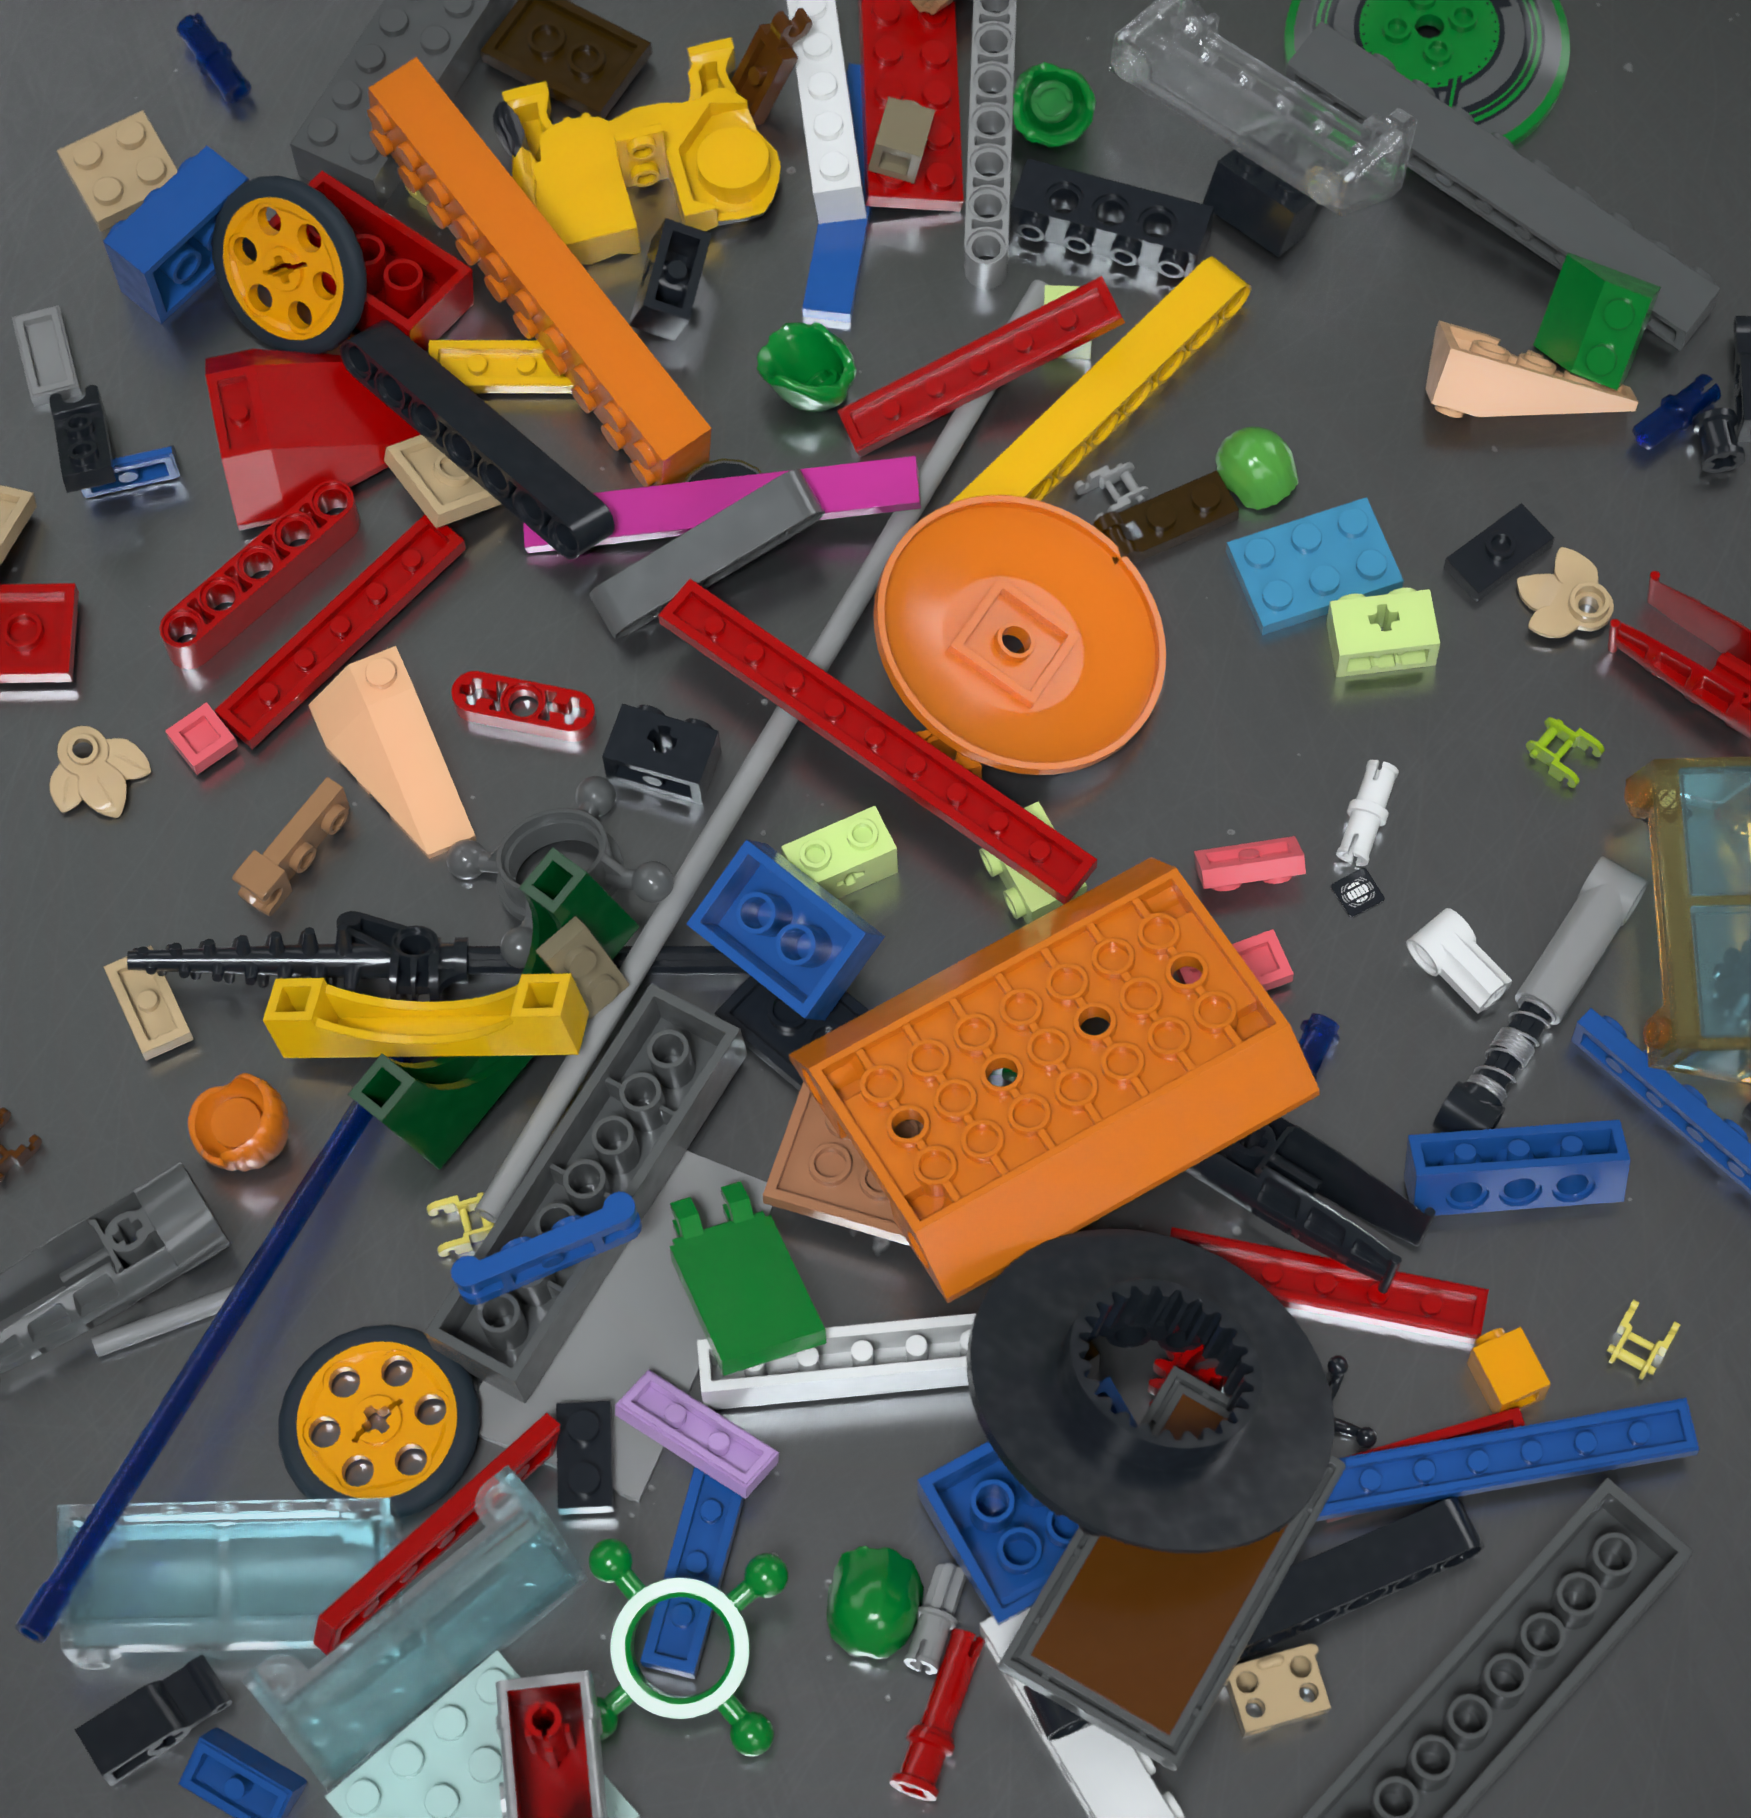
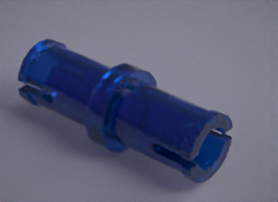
M195 13L194 17L190 14L178 23L176 32L196 57L195 65L204 75H209L227 103L232 104L233 100L239 102L244 99L251 91L252 86L231 59L232 51L228 45L218 41L201 14Z

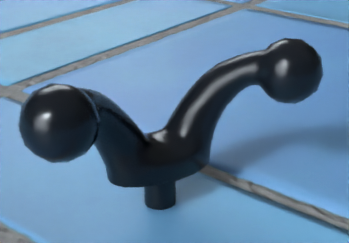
M1340 1355L1331 1357L1327 1364L1328 1371L1332 1375L1328 1383L1332 1401L1349 1367L1347 1360ZM1334 1417V1433L1356 1437V1442L1363 1448H1370L1375 1445L1377 1434L1374 1429L1370 1427L1361 1428Z

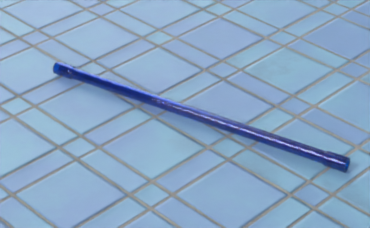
M388 1057L403 1063H411L414 1057ZM355 1100L351 1102L53 1572L40 1585L15 1624L17 1631L24 1637L40 1644L46 1641L70 1603L71 1594L373 1119L374 1116Z

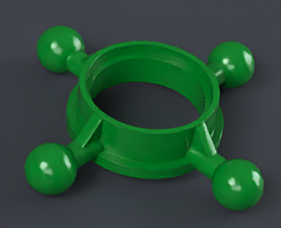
M611 1538L598 1542L589 1554L588 1564L591 1573L602 1582L615 1583L628 1599L627 1604L623 1607L615 1622L611 1638V1659L620 1684L604 1698L596 1696L597 1706L600 1707L603 1733L600 1735V1741L607 1739L613 1734L618 1724V1714L635 1701L638 1705L656 1715L676 1719L701 1716L717 1708L731 1726L730 1740L736 1751L748 1757H755L765 1753L771 1747L774 1740V1728L771 1721L759 1712H748L733 1694L744 1678L750 1658V1637L741 1611L758 1597L771 1598L784 1590L788 1582V1569L784 1561L770 1553L756 1555L746 1565L744 1580L728 1594H725L710 1583L688 1577L668 1578L646 1587L631 1569L633 1557L625 1543ZM686 1597L705 1603L720 1616L728 1631L730 1657L726 1670L715 1685L701 1693L687 1696L666 1693L651 1684L637 1664L634 1652V1639L639 1622L653 1605L665 1599Z

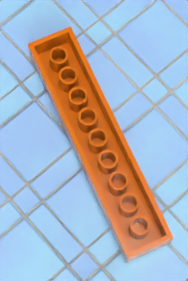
M415 57L368 88L370 108L367 110V114L372 123V131L369 132V135L377 150L384 157L390 154L400 166L398 173L406 187L412 193L419 190L427 200L428 204L426 207L431 218L440 229L443 230L448 227L457 239L455 245L467 264L470 266L477 264L486 275L484 282L492 296L499 303L505 300L515 312L513 319L521 333L529 340L535 337L545 349L542 355L551 371L558 377L564 374L574 385L571 391L578 405L587 414L593 411L602 422L601 431L605 439L616 451L622 448L632 460L630 467L642 486L684 483L692 473L709 464L712 428L419 59Z

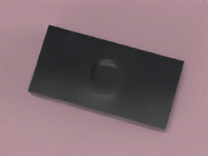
M1520 503L1445 559L1444 568L1478 602L1550 549L1555 537Z

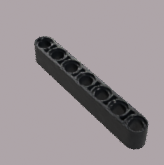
M380 320L342 343L340 355L343 364L355 379L558 553L568 559H574L612 535L615 524L613 516L608 507L598 497L394 324L387 320Z

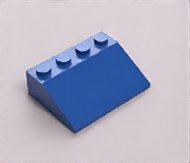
M1107 1377L1099 1381L1100 1386L1095 1393L1096 1396L1110 1397L1113 1400L1110 1411L1114 1414L1126 1411L1130 1414V1425L1136 1428L1138 1424L1111 1378ZM989 1442L917 1479V1495L943 1542L997 1625L999 1626L1030 1609L1072 1540L1079 1525L1064 1515L1058 1516L1035 1499L1009 1472Z

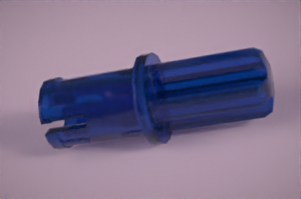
M1701 374L1676 395L1668 394L1663 397L1660 407L1634 425L1632 432L1636 437V443L1648 450L1653 449L1678 429H1688L1692 425V419L1720 400L1721 391L1718 384H1714L1701 394L1705 390L1704 387L1713 380L1707 374Z

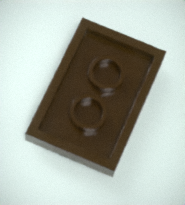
M518 0L480 50L482 62L527 85L546 81L550 97L581 113L587 112L591 117L605 119L652 55L651 42L568 0Z

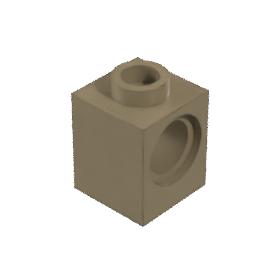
M888 96L868 170L914 183L935 110L923 107L911 100H899Z

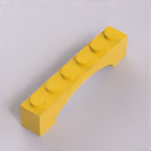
M571 973L521 974L519 984L504 991L472 999L440 1002L403 1001L363 995L328 985L324 978L275 979L263 1022L283 1058L379 1057L381 1054L387 1057L579 1055L589 1010Z

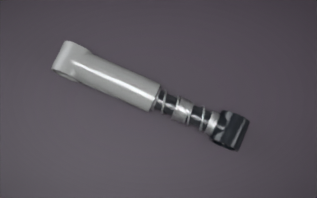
M1605 856L1598 860L1586 879L1573 907L1516 993L1515 1001L1518 1004L1519 1010L1509 1014L1508 1027H1502L1490 1044V1048L1485 1052L1486 1061L1484 1065L1476 1067L1474 1074L1469 1077L1467 1082L1462 1083L1458 1081L1453 1087L1433 1122L1434 1128L1443 1133L1496 1129L1505 1111V1107L1502 1105L1507 1097L1505 1089L1509 1083H1516L1514 1075L1517 1070L1525 1069V1066L1535 1053L1534 1047L1539 1046L1537 1039L1543 1029L1551 1028L1550 1025H1558L1562 1021L1620 926H1623L1632 915L1649 881Z

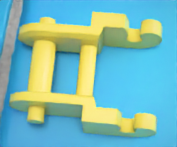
M484 1192L478 1193L477 1197L460 1201L458 1195L434 1201L427 1206L426 1209L429 1216H436L439 1214L438 1210L444 1209V1212L447 1214L457 1211L461 1217L464 1229L463 1237L438 1246L437 1250L440 1257L449 1256V1251L455 1250L457 1254L473 1251L472 1243L483 1241L494 1223L481 1217L483 1227L472 1230L468 1212L475 1211Z
M1633 1299L1616 1332L1622 1335L1618 1345L1610 1344L1607 1349L1608 1352L1612 1353L1608 1363L1613 1364L1616 1359H1619L1640 1370L1639 1379L1643 1380L1646 1373L1654 1374L1657 1368L1651 1366L1656 1354L1664 1357L1681 1324L1674 1321L1665 1340H1658L1656 1344L1631 1332L1632 1326L1629 1324L1640 1303ZM1627 1339L1651 1351L1647 1361L1623 1349Z

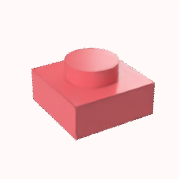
M207 702L165 730L169 741L196 775L239 747L236 738Z

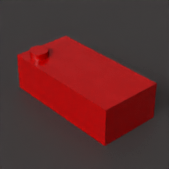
M322 170L308 185L323 193L341 211L355 233L365 262L367 297L362 316L355 328L362 332L380 320H387L399 328L424 351H427L429 349V340H438L474 304L472 268ZM276 213L268 222L273 229L280 231L281 220L278 213ZM308 224L306 227L307 238L314 247L320 248V234L315 227ZM302 262L296 265H291V263H283L279 266L272 268V270H278L280 268L287 267V269H296L307 263ZM322 272L321 281L323 287L328 293L335 295L337 289L334 279L327 272Z

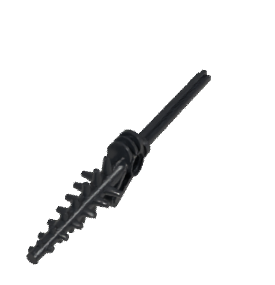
M357 911L345 912L337 918L335 943L318 944L314 929L307 927L300 933L298 942L294 945H284L281 933L273 931L267 936L264 946H250L248 937L240 935L233 939L231 947H216L213 939H206L200 942L198 948L182 949L181 944L176 942L168 944L165 949L148 950L147 947L142 946L133 948L132 951L127 953L128 970L146 971L149 975H154L157 972V975L165 976L167 972H179L181 978H188L190 975L193 980H198L201 978L202 973H212V979L215 982H220L224 978L225 983L232 984L235 982L236 974H244L247 985H254L257 981L259 987L262 988L269 985L270 975L278 976V979L324 978L328 985L337 987V979L343 978L345 990L355 993L360 979H384L389 981L390 999L400 1000L401 994L412 995V1001H418L419 995L429 994L430 1002H440L441 992L454 983L468 984L469 975L522 974L524 968H516L509 965L502 957L500 946H469L468 937H455L454 942H442L441 937H437L436 933L427 927L417 925L405 926ZM624 946L612 960L618 969L633 946ZM663 946L647 974H748L714 946Z

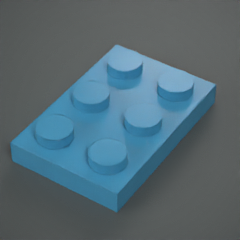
M1367 497L1229 541L1226 546V553L1261 635L1328 614L1330 601H1336L1348 594H1363L1369 597L1385 595L1395 589L1403 588L1404 580Z

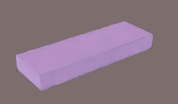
M649 1369L615 1405V1416L745 1499L778 1464V1451Z

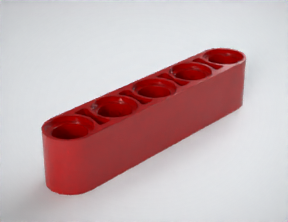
M329 480L317 485L166 613L161 620L159 629L168 656L174 665L190 670L199 668L207 663L355 536L359 531L361 522L353 491L347 484L342 481ZM333 508H344L339 514H326ZM295 540H307V542L301 546H289ZM259 571H271L263 578H252ZM221 603H233L226 610H214ZM186 634L196 635L188 642H177L180 637Z

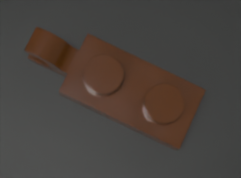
M798 8L791 20L788 19L784 11H778L771 23L759 25L730 81L736 93L748 101V109L755 126L764 124L799 58L792 45L807 35L812 27V21L803 8Z

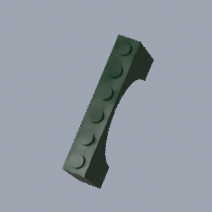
M553 847L519 887L529 903L533 921L531 947L522 974H553L536 950L575 916L589 929L611 960L614 959L640 927L585 870ZM381 1054L348 1095L440 1170L534 1055L442 1056L426 1062L403 1063Z

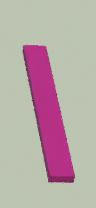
M916 456L800 469L825 510V514L819 520L921 509ZM788 471L593 493L608 507L615 523L612 535L595 546L680 536ZM523 523L524 546L528 554L555 551L553 547Z

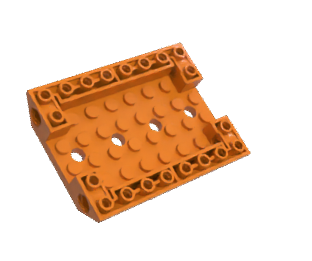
M1153 857L1144 860L789 1054L790 1061L839 1137L842 1139L848 1136L889 1199L896 1225L947 1303L1000 1275L1014 1260L1028 1250L1051 1239L1075 1233L1320 1095V1089L1287 1019L1178 869ZM1183 967L1196 968L1202 974L1196 982L1191 984H1181L1172 977L1178 969ZM1093 1017L1103 1018L1110 1024L1109 1028L1099 1035H1089L1083 1032L1080 1027L1087 1019ZM1000 1068L1011 1069L1017 1074L1016 1079L1007 1086H995L988 1081L989 1075ZM905 1120H917L924 1126L922 1131L913 1138H902L894 1133L896 1126Z

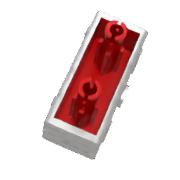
M591 1671L567 1672L495 1682L498 1709L496 1728L501 1744L504 1779L503 1782H500L502 1817L608 1818L600 1735L603 1733L600 1707L597 1706L596 1688Z

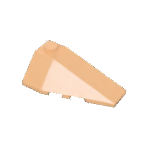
M1438 321L1425 389L1431 404L1435 405V410L1444 415L1462 418L1464 413L1476 417L1636 411L1639 402L1631 387L1622 384L1618 390H1614L1570 373L1566 369L1562 373L1556 370L1557 366L1554 363L1544 359V355L1528 350L1526 353L1516 356L1499 346L1501 339Z
M391 647L348 664L308 705L327 751L338 763L341 762L357 779L358 784L380 803L390 814L391 819L429 859L448 852L451 846L460 840L469 839L475 841V833L397 647Z

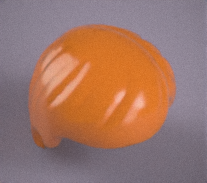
M248 1073L237 1075L229 1084L224 1086H216L205 1090L196 1098L189 1111L188 1131L195 1149L206 1162L228 1171L239 1170L247 1172L251 1169H260L266 1166L269 1161L275 1159L282 1152L288 1139V1108L283 1102L282 1096L267 1081Z

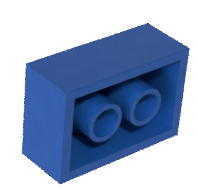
M209 146L204 147L195 157L192 156L186 159L171 179L161 188L152 190L144 199L143 204L126 220L117 222L103 240L121 292L160 324L166 321L216 274L212 259V235L216 218L228 196L242 183L249 181L248 177ZM243 237L242 248L248 245L251 240Z
M748 839L745 840L686 923V925L803 1018L823 1021L826 1020L885 938L882 933L768 844Z

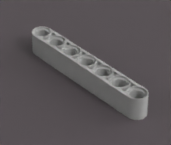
M1016 0L973 1L964 270L970 284L981 289H992L1001 285L1008 273ZM990 51H997V52H999V53H994V54H993V53H988V52H990ZM994 91V92H998V93H997V94H988V93H986V92ZM986 132H995V133H998V134H995V135H986V134H984V133H986ZM984 173H994V174H996V175H995V176H990V177H988V176H983L982 174H984ZM984 214H991V215H994L995 217H993V218H983V217H980V216H981V215H984ZM981 256L994 257L992 260L979 259Z

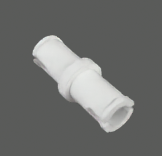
M1369 760L1367 762L1366 772L1357 798L1349 803L1347 814L1350 816L1341 845L1336 853L1338 858L1349 864H1352L1353 858L1356 856L1358 857L1356 861L1357 866L1368 865L1369 855L1379 826L1386 824L1389 812L1385 808L1395 779L1399 774V770L1388 762H1383L1381 770L1378 769L1379 760Z

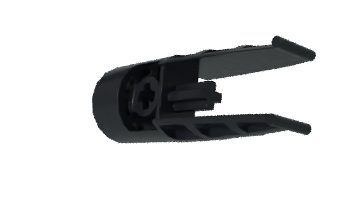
M1282 1117L1185 1170L1189 1175L1225 1195L1273 1227L1333 1260L1380 1282L1378 1290L1384 1294L1388 1292L1402 1258L1361 1227L1316 1198V1193L1376 1227L1415 1246L1422 1244L1435 1216L1433 1208H1426L1423 1213L1387 1184L1345 1155Z

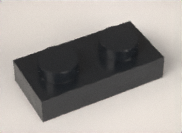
M611 1402L557 1403L556 1421L561 1424L557 1440V1499L559 1514L614 1512Z

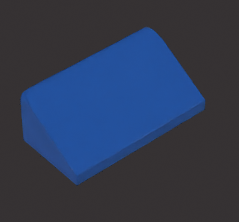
M174 445L113 458L116 482L83 489L81 492L84 498H89L180 477Z
M216 1727L199 1737L178 1784L234 1818H287L302 1794L307 1780L226 1731Z

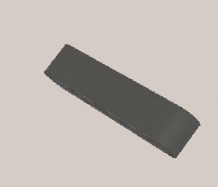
M798 468L778 476L602 582L589 593V596L615 639L624 637L656 619L658 614L689 579H692L706 589L818 521L825 514V510L801 470Z

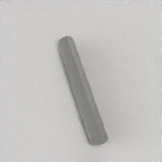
M243 1281L91 1337L97 1356L101 1357L248 1303L251 1299Z

